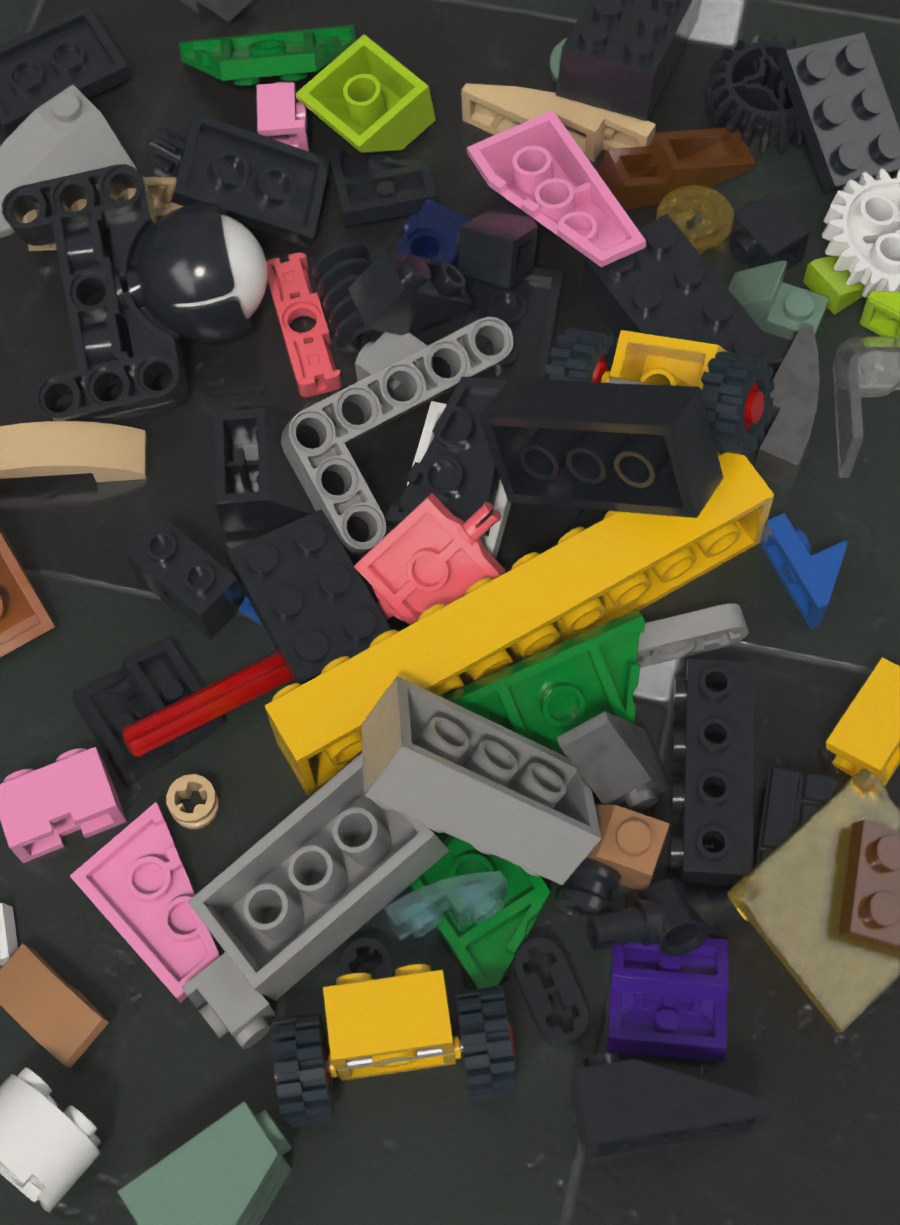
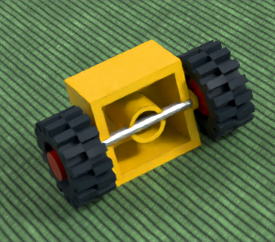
M576 328L565 330V335H560L556 340L558 348L552 347L549 356L553 361L551 365L546 364L545 373L549 374V381L700 387L716 451L748 456L758 448V441L762 442L765 435L763 427L768 426L770 417L767 415L768 409L773 408L774 398H770V393L774 390V381L770 380L773 375V369L769 367V360L764 357L727 352L721 346L710 343L624 330L620 331L618 339L615 335Z
M426 964L404 966L395 970L396 977L372 980V976L369 973L348 974L338 977L336 979L337 985L323 987L331 1055H328L325 1027L320 1012L273 1019L271 1028L272 1054L274 1056L273 1066L277 1096H279V1107L285 1128L334 1121L335 1110L332 1078L337 1077V1073L341 1081L452 1065L456 1064V1059H461V1052L464 1054L470 1101L518 1094L511 1023L507 1017L502 985L455 992L462 1040H459L458 1036L452 1037L443 970L431 971L430 965Z

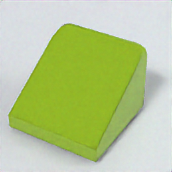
M828 256L815 259L807 264L803 282L812 292L829 297L827 308L835 315L862 298L865 285L858 282L848 286L846 282L851 273L849 270L835 271L833 267L839 256Z
M871 291L859 324L900 345V292Z

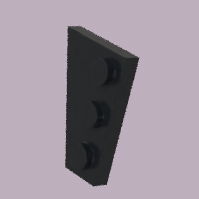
M462 377L432 430L434 438L420 463H414L406 478L409 484L397 505H391L385 516V521L390 527L398 525L431 493L454 516L462 519L464 522L481 508L485 502L493 506L495 505L500 476L478 416L508 380ZM494 507L480 522H483L493 513ZM490 529L486 531L482 536H489Z

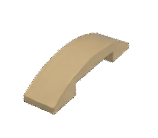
M45 421L0 426V479L93 473L96 482L147 479V433L145 430L116 424L83 421Z

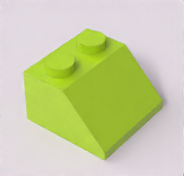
M365 34L295 93L297 100L361 153L403 150L436 121L429 86Z

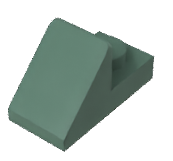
M778 261L734 273L728 289L763 332L794 341L803 322L813 326L816 336L827 309L829 297L784 283L783 278L787 261Z

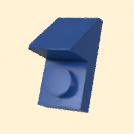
M783 513L765 522L759 545L809 628L814 629L820 626L848 542L847 540L811 556L810 543L805 533L799 527L793 528L786 514Z

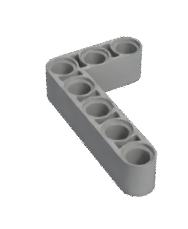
M495 317L481 318L300 411L285 426L281 434L283 452L315 511L322 509L347 554L358 555L372 549L383 539L386 533V521L346 445L455 389L462 377H478L492 369L509 355L513 347L511 329L504 321ZM476 335H484L489 338L494 347L493 356L485 355L479 351L475 343ZM432 357H441L447 361L451 368L450 378H441L436 375L431 366ZM387 380H398L405 385L408 391L407 401H397L390 396L387 390ZM353 402L359 405L364 414L363 424L354 425L349 423L343 417L341 411L342 404ZM308 425L317 431L320 438L318 448H306L299 443L296 437L297 426ZM324 471H334L342 477L345 484L342 495H332L323 488L321 477ZM349 517H359L367 523L369 537L366 542H358L348 534L347 521Z

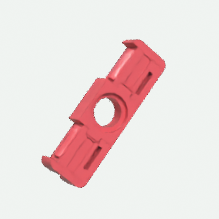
M304 253L289 255V261L280 263L279 258L266 261L268 271L267 283L300 395L307 398L340 389L342 387L341 371L336 369L330 349L331 340L318 294L317 292L313 293L307 273L309 269L306 255ZM300 316H308L316 321L315 326L310 331L304 333L295 332L289 327L291 322Z

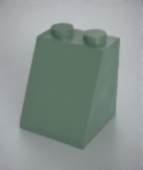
M243 1102L124 1186L118 1193L138 1225H259L292 1170L283 1157L292 1147L265 1109L255 1115L249 1106Z

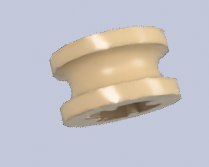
M197 774L184 775L170 785L166 794L168 809L174 820L182 827L188 829L203 828L209 825L218 813L219 799L211 782L203 776ZM198 790L202 800H206V803L196 805L193 813H187L180 800L190 799L192 791Z

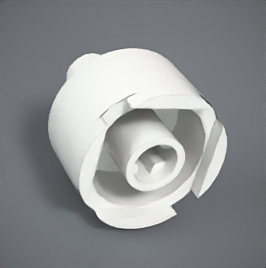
M25 1067L18 1076L11 1074L0 1086V1174L34 1203L39 1200L43 1209L50 1212L100 1155L97 1146L101 1141L94 1134L97 1128L86 1116L71 1105L64 1112L57 1108V1103L49 1095L52 1092L51 1088L38 1075Z

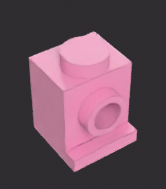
M294 82L257 85L258 134L310 152L307 136V107L301 102H297Z

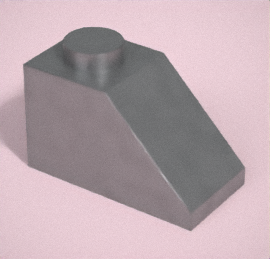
M604 711L556 738L562 751L603 805H617L635 812H641L657 803V794L671 788L645 729Z

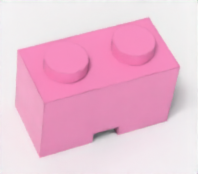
M96 747L88 750L78 748L61 754L53 764L37 770L23 769L8 775L4 779V783L0 784V821L9 848L22 863L65 847L62 837L80 829L83 836L88 838L127 822L107 765Z

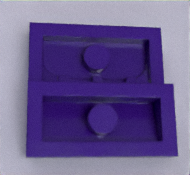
M706 938L705 942L691 953L673 957L663 954L657 944L644 946L639 942L612 946L607 1052L724 1062L727 1050L728 940Z

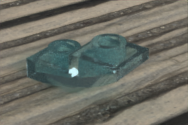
M501 871L465 874L435 882L415 890L386 906L384 910L387 921L400 941L411 933L415 938H418L433 930L442 922L444 917L441 913L447 909L460 927L471 920H474L476 924H481L503 908L504 902L502 899L508 896L507 880Z

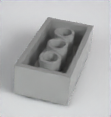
M396 676L361 724L364 796L372 799L378 806L386 810L401 812L421 821L426 827L435 832H445L471 844L484 854H494L520 866L530 875L543 876L560 885L566 882L602 839L592 789L567 757L399 676Z
M361 753L191 898L188 903L252 988L276 1001L448 853L449 849L421 821L396 810H386L378 806L372 799L364 796L363 756Z

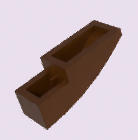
M725 127L658 132L649 146L607 149L597 169V173L622 208L630 210L665 203L698 193L751 170L756 162L746 143L742 142V135L739 129L729 133Z

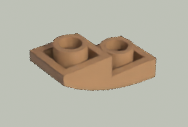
M24 943L21 944L0 969V1005L57 1060L71 1068L109 1022L78 989L67 984L34 949Z

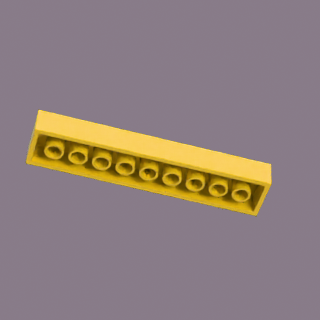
M717 452L724 478L697 518L608 511L603 520L587 529L577 527L567 532L558 541V544L541 554L532 552L523 556L512 566L510 571L494 580L492 578L479 580L467 589L463 597L447 606L445 604H437L428 608L418 617L416 623L399 632L397 630H390L379 635L371 642L368 649L354 657L343 656L333 660L323 668L321 675L303 685L294 683L282 688L274 695L272 702L264 705L279 748L307 796L316 793L362 753L361 724L396 676L443 698L446 694L637 609L640 611L759 544L773 502V492L745 455L729 452L721 455Z

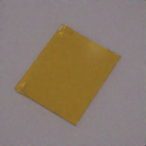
M861 769L842 789L728 892V898L745 921H750L837 1033L843 1032L900 975L899 952L838 935L852 824L866 819L900 830V811L888 798L887 795L889 793L868 769Z

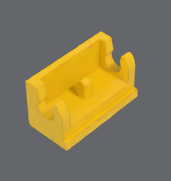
M883 657L826 740V749L836 754L832 764L848 775L869 785L872 790L878 793L882 792L900 764V666Z

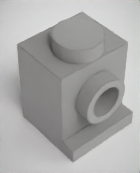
M226 952L181 986L196 1008L205 1001L208 1003L199 1012L217 1036L221 1038L227 1032H230L242 1049H247L261 1040L271 1028L268 1022L276 1017L264 996L252 988Z

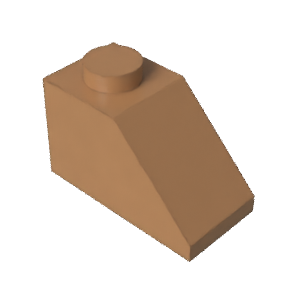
M595 804L602 839L588 854L586 859L600 862L616 870L621 875L620 885L644 892L651 885L670 824L617 805Z

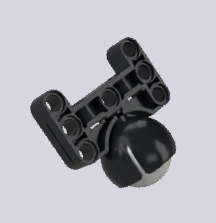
M127 164L112 165L19 186L12 189L5 196L2 202L4 219L25 243L32 246L56 244L78 370L52 375L45 378L39 384L35 393V402L38 410L50 421H83L109 424L177 408L186 400L189 394V382L182 347L178 343L180 339L202 344L222 343L237 338L252 328L250 319L260 305L266 290L267 263L264 252L254 235L244 225L228 217L223 205L210 202L189 204L172 210L157 221L154 198L141 174L134 167ZM130 188L137 189L131 199L117 201L119 195L124 190ZM88 199L86 206L82 210L70 212L71 206L76 201ZM39 210L38 216L33 221L22 223L24 216L28 212ZM110 237L112 238L116 263H114L111 245L109 240ZM105 291V296L99 304L86 306L88 297L92 293ZM127 329L129 330V335H130V340H131V346H132V351H133V356H134V357H131L130 347H129V342H128V337H127V331H126ZM163 373L173 374L172 381L167 388L161 391L152 390V383L158 375ZM123 384V391L117 399L110 402L103 401V395L111 385ZM67 394L74 395L73 403L66 411L55 412V405L62 396Z

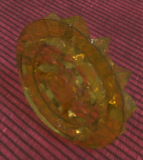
M689 185L677 188L668 193L658 206L656 219L668 214L700 255L707 248L712 247L718 250L723 240L731 235L734 218L733 209L722 194L709 187ZM699 210H702V224L696 225L695 229H687V220H691L694 215L697 216Z

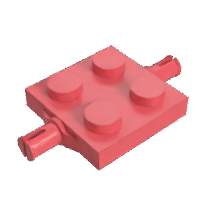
M431 493L355 564L354 568L372 585L379 600L376 604L386 621L395 616L397 619L412 625L417 622L418 617L428 608L437 604H445L447 606L463 597L467 589L484 578H492L494 580L505 573L506 570L485 549L480 539L486 531L501 520V515L496 509L483 522H480L493 509L494 506L485 502L481 508L464 522L462 519L454 516Z

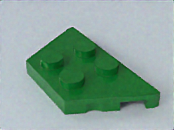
M354 25L179 41L182 62L222 81L233 80L235 85L244 86L259 83L261 77L279 75L280 79L284 81L304 79L308 76V72H317L336 59L356 40Z
M637 609L446 694L443 698L567 757L560 748L556 738L604 711L634 724L636 706L633 702V694L639 683L640 664L637 662L639 636L645 630L644 618Z
M433 831L449 849V852L417 878L409 887L474 987L478 989L498 986L515 959L516 952L525 942L549 901L551 891L541 876L530 875L520 866L494 854H484L471 844L445 832L438 833Z

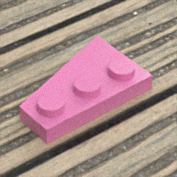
M157 802L70 875L78 887L180 1003L188 997L181 986L221 956L212 933L188 903L195 896V892Z

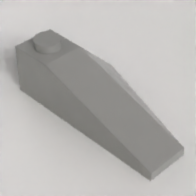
M71 85L35 109L0 145V238L15 233L2 214V202L12 189L117 164H127L137 170L102 113L74 85Z

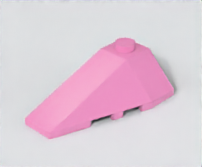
M553 110L467 147L468 156L489 187L600 267L646 248L644 237Z

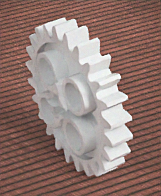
M884 168L879 170L875 179L867 172H863L858 183L850 179L843 191L838 190L823 222L827 226L822 233V238L830 241L825 250L826 255L839 256L833 269L835 271L849 270L851 274L846 284L850 286L861 282L865 285L862 296L867 298L871 291L900 292V169L894 179L890 178Z

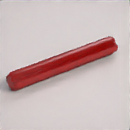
M275 652L126 726L123 729L124 742L133 756H141L292 680L278 652Z

